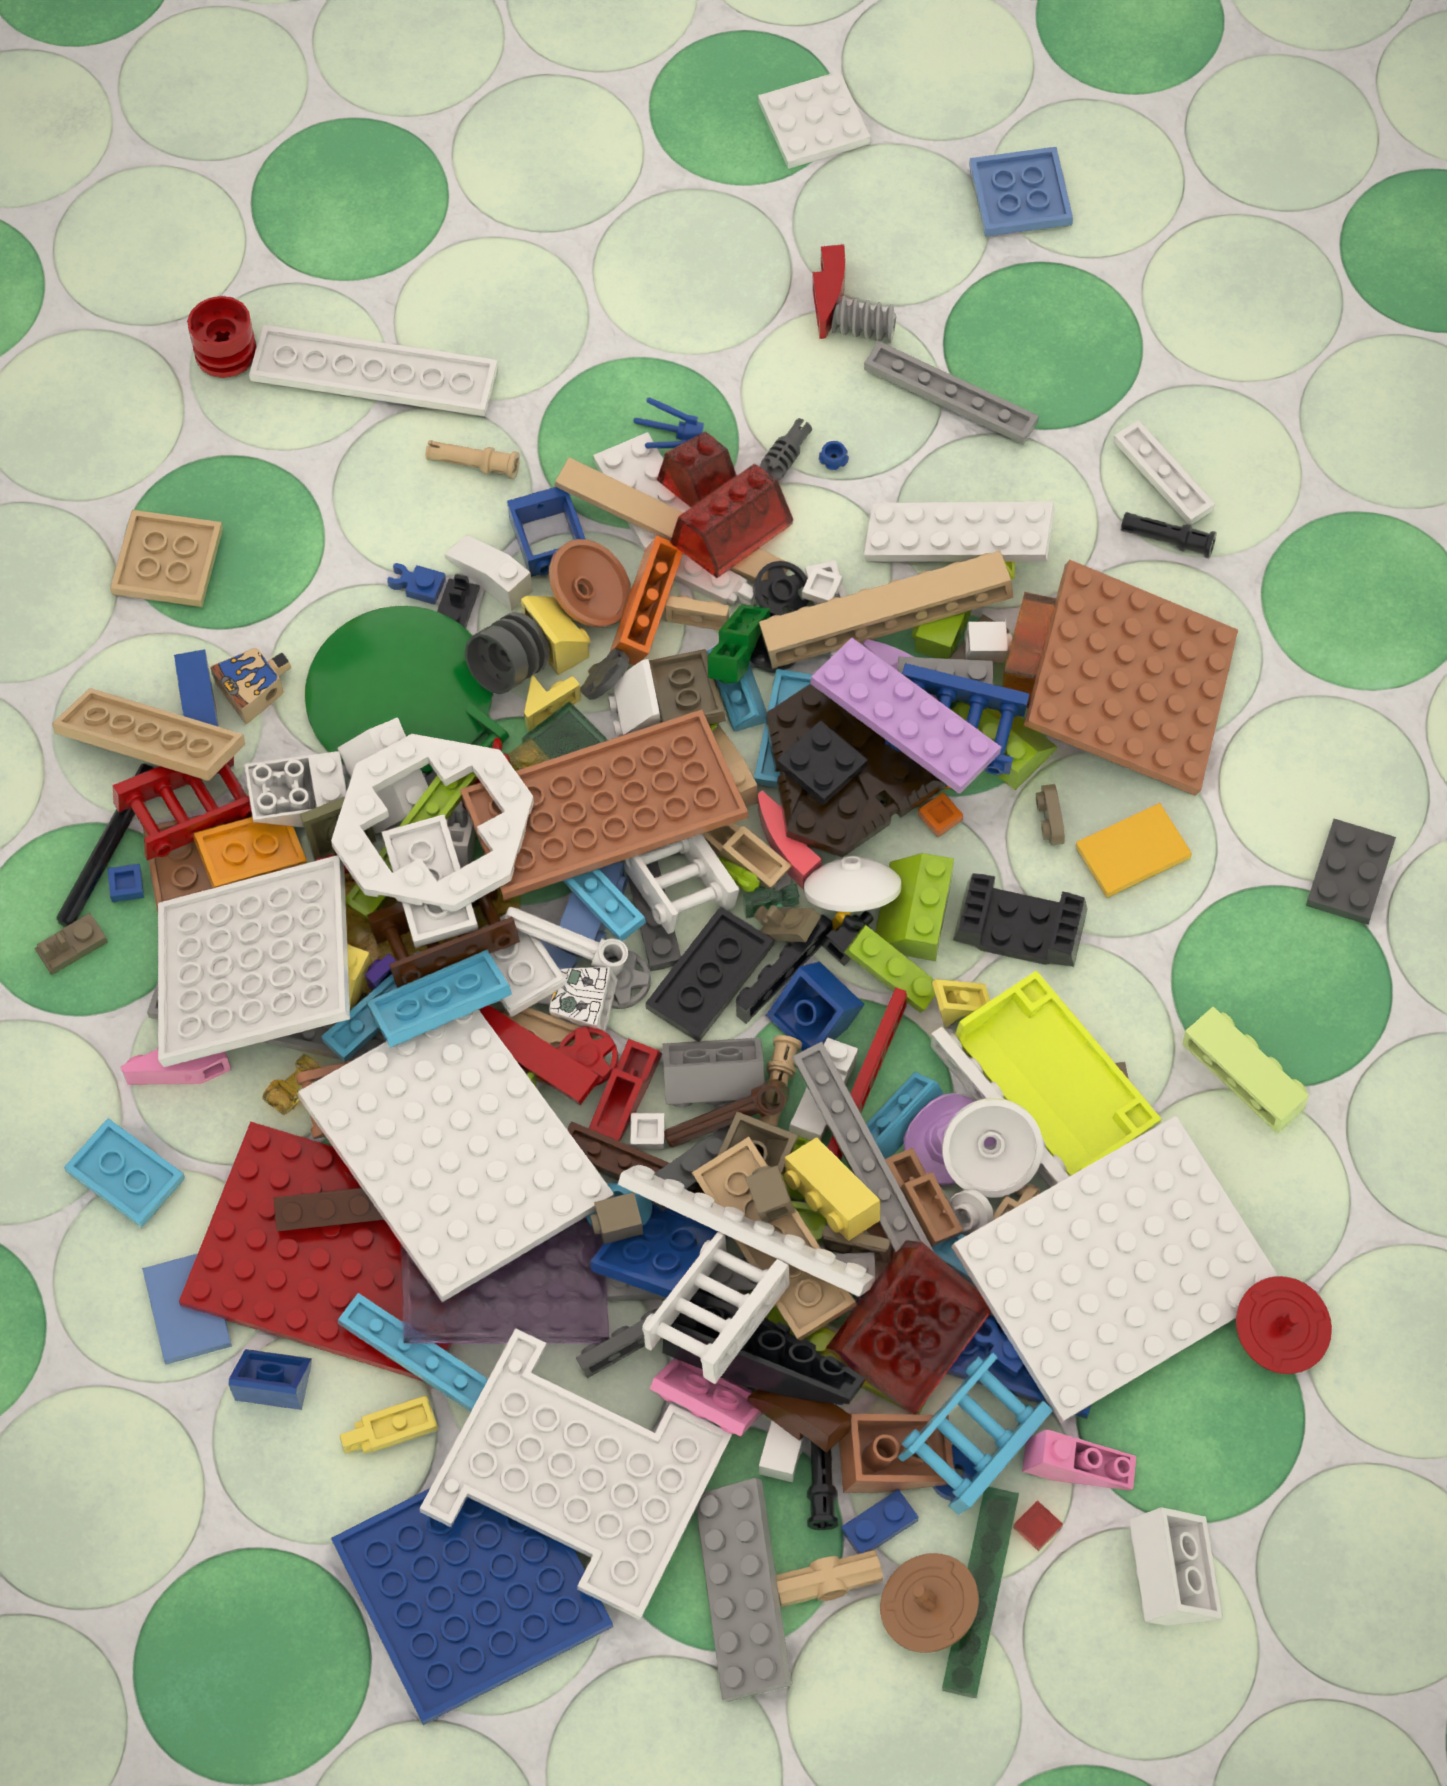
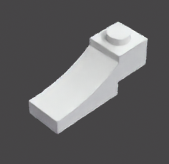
M827 1037L824 1046L846 1085L856 1064L858 1048ZM806 1087L790 1123L789 1132L810 1141L816 1137L821 1141L828 1126L810 1091Z

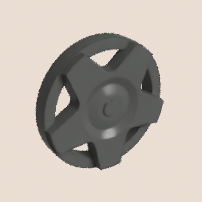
M616 648L611 650L600 663L593 664L588 670L589 676L580 687L582 694L587 699L593 700L606 693L625 672L629 664V656L624 651Z

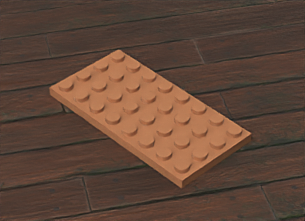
M701 709L517 770L516 773L533 795L534 805L527 820L526 832L520 852L517 854L512 880L499 887V891L503 900H507L747 819L748 810L703 710ZM482 783L460 789V792L486 855L491 851L478 834L477 826L498 816L502 812Z

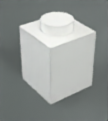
M968 622L964 633L966 660L993 661V663H1003L1007 652L1012 651V634L1007 633L1006 622Z

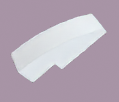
M771 1421L759 1463V1474L793 1483L806 1437L804 1436L801 1440H797L774 1421Z

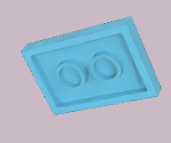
M109 1118L64 1167L69 1175L141 1228L185 1179L184 1173Z

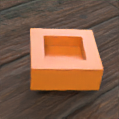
M944 792L918 809V816L937 837H940L963 821V813Z

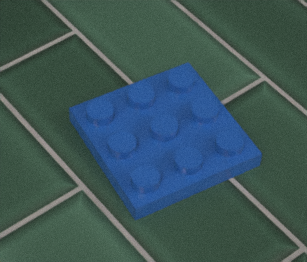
M652 1201V1214L647 1223L643 1225V1234L603 1244L590 1261L591 1271L667 1298L699 1257L703 1244L707 1240H712L718 1231L669 1208L662 1211Z

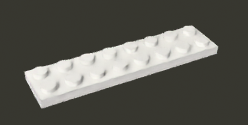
M263 325L249 377L250 381L486 416L498 369V362L495 359Z

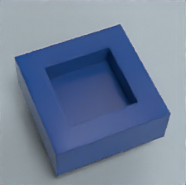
M140 864L107 868L112 902L144 898Z

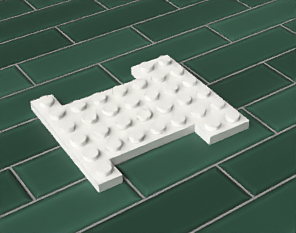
M515 1328L424 1499L420 1512L452 1527L466 1498L469 1497L591 1557L577 1586V1590L641 1620L726 1450L732 1434L671 1403L654 1433L532 1374L546 1348V1343Z

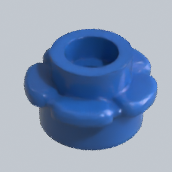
M829 441L822 447V452L819 453V461L821 464H825L827 469L837 470L840 466L844 467L848 463V451L841 442Z

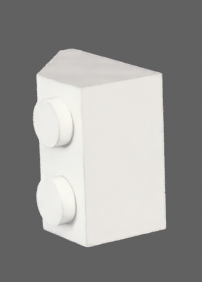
M649 659L640 661L624 672L621 678L614 684L613 693L608 694L611 713L617 712L618 720L613 721L616 738L660 723V713Z

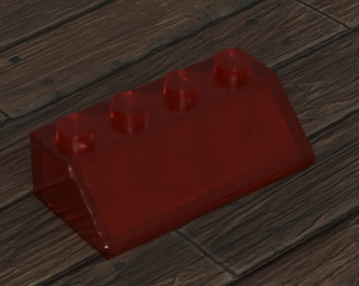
M754 463L678 516L670 543L715 578H718L791 526L794 519L778 480Z

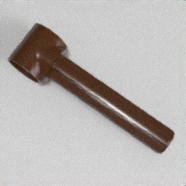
M768 1080L763 1085L751 1089L750 1096L666 1129L664 1131L665 1139L670 1147L679 1146L731 1125L736 1112L750 1117L758 1113L761 1117L778 1114L789 1099L788 1087L780 1080ZM767 1090L776 1091L780 1095L781 1102L778 1104L768 1103L764 1097V1092Z

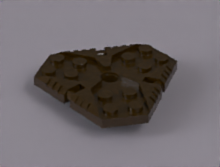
M811 684L766 712V724L775 772H780L777 786L786 837L839 857H844L891 824V817L897 814L900 818L948 786L905 753L885 744V739ZM820 720L868 760L867 766L824 805L819 803L776 766L777 759ZM883 799L887 805L883 806L879 801Z

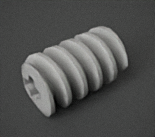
M843 296L835 307L832 333H835L838 326H840L841 334L847 335L850 328H852L854 337H858L863 330L866 339H870L875 332L877 341H882L887 334L888 341L891 343L896 324L893 304H890L886 312H883L881 302H878L875 309L872 310L869 300H866L863 307L860 308L858 298H854L852 304L848 306L846 296Z

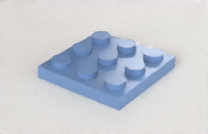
M1057 147L970 158L969 167L985 237L1073 224V215Z

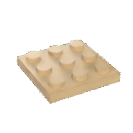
M132 510L110 587L112 595L203 607L223 531L222 522Z

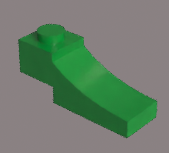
M741 604L719 630V642L708 654V678L716 679L726 684L739 682L749 669L751 655L761 635L759 622L770 618V608Z

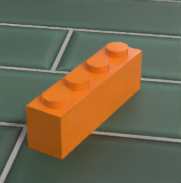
M657 535L644 551L610 652L616 648L624 651L629 656V664L636 665L644 660L649 654L685 547Z

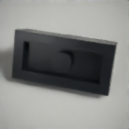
M455 574L454 579H448L437 612L452 618L466 629L480 585L469 583L468 576Z

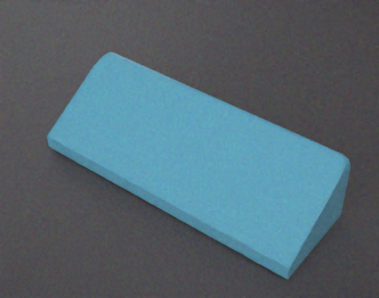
M713 648L707 651V655L713 650ZM750 663L748 671L738 683L726 684L716 680L731 726L735 732L766 722L767 711Z
M914 1072L867 1122L866 1125L884 1159L892 1156L904 1144L903 1138L908 1126L920 1110L935 1098L944 1095L936 1081Z

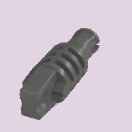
M796 419L788 433L775 441L762 459L754 476L753 483L768 492L784 477L800 455V445L812 431V427L808 422L801 427L804 419Z

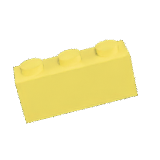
M817 1137L785 1157L784 1178L791 1189H797L805 1197L807 1204L813 1211L818 1210L826 1218L828 1225L834 1232H840L850 1241L880 1221V1199Z

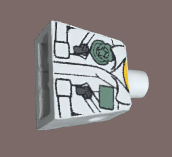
M610 967L561 969L560 971L565 977L567 985L537 1003L550 1005L549 1012L551 1016L580 1027H593L606 1032L618 982Z

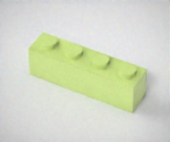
M1212 1007L1185 1031L1182 1045L1277 1134L1305 1109L1309 1095L1304 1085L1297 1079H1291L1284 1073L1280 1063L1273 1057H1267L1259 1049L1257 1042L1251 1036L1243 1035L1226 1013H1220Z

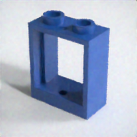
M557 487L507 501L509 519L531 577L549 574L551 559L559 548L533 555L522 524L564 512L573 540H586L570 494Z

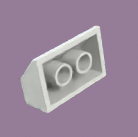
M397 717L363 732L338 747L337 749L340 751V756L350 778L356 763L405 738L406 735ZM421 769L376 792L387 808L389 817L372 826L375 835L399 826L426 791L428 785Z
M1161 1507L1129 1519L1131 1541L1134 1547L1137 1566L1136 1574L1139 1579L1145 1622L1172 1626L1223 1619L1206 1517Z

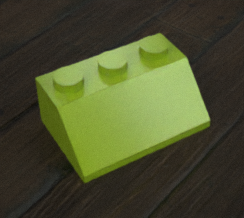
M960 701L951 710L967 721L970 706L968 703ZM989 708L982 710L978 730L993 741H995L1001 718L1000 712ZM1020 716L1013 719L1004 754L1013 757L1010 774L996 775L1014 790L1024 783L1057 750V746L1040 732L1025 727V720Z
M920 853L891 861L889 867L901 879V892L896 899L880 907L875 933L904 956L936 961L953 878L954 858Z

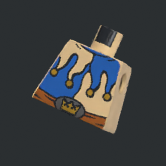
M253 648L216 663L210 669L214 683L244 723L248 724L283 694L284 691L279 676L290 670L291 665L282 652L267 661L259 649Z

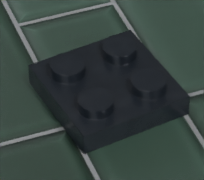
M820 720L777 759L776 766L819 803L824 805L867 766L868 760Z

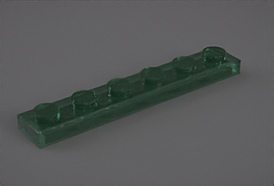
M987 1487L983 1493L968 1563V1569L978 1587V1611L967 1633L959 1641L951 1645L942 1691L977 1699L1019 1493L993 1487Z

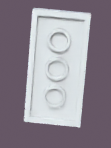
M648 432L593 455V462L599 472L697 518L658 449L645 448V443L653 442ZM627 521L641 548L645 551L656 535Z
M444 814L382 832L393 872L419 858L425 863L436 881L460 869ZM402 902L415 948L478 930V924L471 903L452 912L442 910L437 905L423 903V906Z

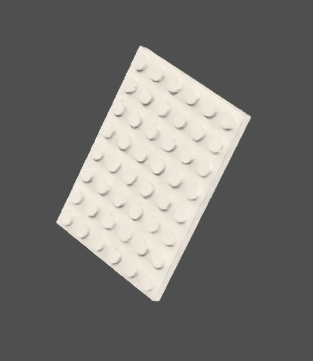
M479 1010L393 1047H390L386 1041L298 1091L300 1101L442 1302L595 1211L594 1202L614 1197L613 1191Z
M1177 1116L1172 1117L984 1225L951 1246L1060 1423L1236 1319L1239 1302L1246 1291L1263 1279L1278 1276Z

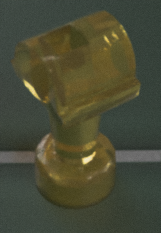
M302 1054L295 1062L297 1070L285 1081L280 1079L270 1082V1085L263 1093L262 1099L282 1115H286L294 1109L300 1100L298 1090L302 1085H298L295 1075L306 1070L320 1068L318 1063L306 1054Z

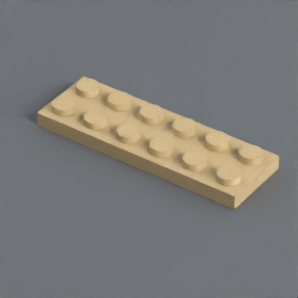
M89 688L52 723L55 734L207 781L245 745L244 735L92 688Z
M750 1137L742 1140L692 1172L703 1192L714 1199V1203L723 1207L737 1208L744 1213V1217L753 1221H762L745 1177L752 1175L756 1169L768 1165ZM796 1209L795 1213L769 1222V1224L774 1226L775 1231L785 1236L788 1234L798 1236L805 1241V1245L814 1249L820 1248ZM734 1239L748 1263L763 1271L770 1269L777 1259ZM788 1264L790 1285L775 1304L793 1334L799 1340L805 1339L857 1306L848 1291Z

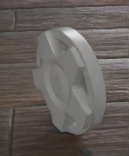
M628 950L627 960L621 972L616 975L618 979L614 994L616 1001H613L611 1008L625 1009L639 1003L649 991L651 984L649 968L646 962L632 951ZM607 953L604 955L607 961L616 963L612 961L617 959L614 954ZM636 963L641 966L644 972L635 970ZM636 988H642L640 992L632 998V990Z

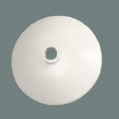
M849 856L827 863L813 871L804 882V894L809 902L824 909L842 912L865 911L884 906L896 899L901 892V879L894 870L874 860L856 856Z
M986 1098L968 1104L951 1119L942 1140V1156L949 1175L962 1189H973L989 1198L1002 1197L1018 1191L1033 1178L1042 1160L1043 1139L1036 1121L1023 1107L1006 1099ZM986 1138H995V1143L992 1146H985L984 1141Z

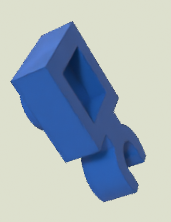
M395 563L393 565L394 573L401 575V577L398 579L387 578L388 586L391 589L401 590L406 588V597L433 605L436 604L446 581L445 573L416 565L413 572H410L402 564Z
M985 1318L983 1326L991 1334L989 1336H982L975 1331L972 1336L973 1341L981 1347L989 1346L992 1348L988 1356L994 1353L998 1357L994 1362L1016 1377L1025 1365L1006 1334H1001L998 1331V1326L992 1319Z

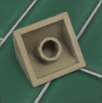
M736 1112L717 1156L750 1137L766 1164L771 1167L777 1165L781 1174H783L785 1157L792 1153L799 1136Z

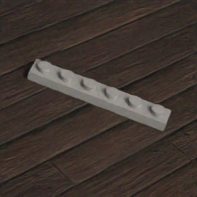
M878 341L864 362V370L1023 445L1038 423V415Z

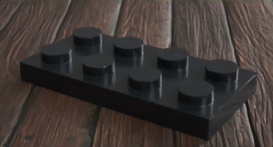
M720 906L646 1001V1009L697 1042H700L774 946V939Z

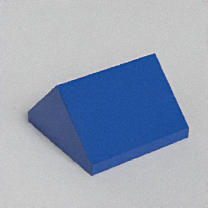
M245 1349L229 1377L228 1385L234 1400L302 1410L312 1358Z

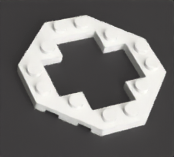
M410 734L356 763L333 833L332 847L364 895L373 897L384 895L394 897L399 902L423 906V903L440 906L442 910L455 912L512 880L515 861L522 846L526 832L525 827L534 805V799L501 750ZM427 764L431 765L445 787L474 772L502 812L498 816L477 826L478 834L491 852L438 881L433 877L421 858L392 873L364 833V830L389 817L387 808L376 792Z

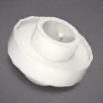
M965 1189L953 1195L948 1201L963 1229L961 1234L964 1236L971 1234L994 1220L993 1208L989 1200L976 1190Z

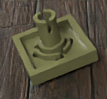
M345 797L300 814L315 861L316 858L337 855L332 847L331 840ZM372 826L364 830L371 843L377 842Z

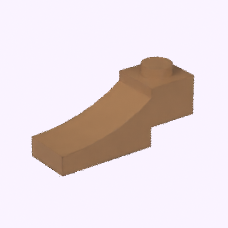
M910 1148L885 1158L931 1247L959 1236L963 1229L933 1172L926 1174L914 1149Z

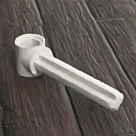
M509 907L504 919L513 917L518 931L592 960L591 966L610 967L615 976L621 972L627 960L628 949L621 940L614 938L605 940L601 938L599 943L514 907ZM612 953L619 961L616 963L609 962L603 954Z

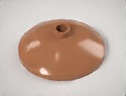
M577 539L561 546L551 559L549 566L551 589L559 605L569 616L581 624L594 628L611 626L622 618L631 592V586L624 567L612 552L594 541Z

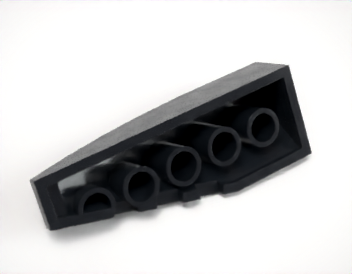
M701 1288L698 1289L690 1300L695 1305L725 1320L728 1318L732 1319L738 1311V1307ZM680 1313L671 1325V1327L706 1345L709 1343L713 1344L720 1335V1332L683 1313ZM766 1317L721 1376V1378L751 1388L783 1396L839 1404H850L865 1382V1377L833 1356L825 1357L817 1352L815 1344L807 1339L803 1341L797 1339L790 1334L789 1327L781 1322L775 1324ZM663 1338V1354L703 1370L700 1357Z

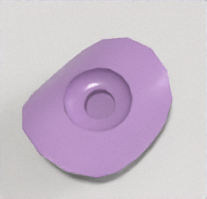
M956 1093L944 1094L929 1102L909 1124L903 1138L904 1151L913 1148L926 1174L933 1172L940 1186L956 1183L949 1175L943 1161L942 1140L945 1130L957 1112L968 1104L975 1102L972 1098ZM986 1138L984 1145L992 1146L995 1143V1138Z

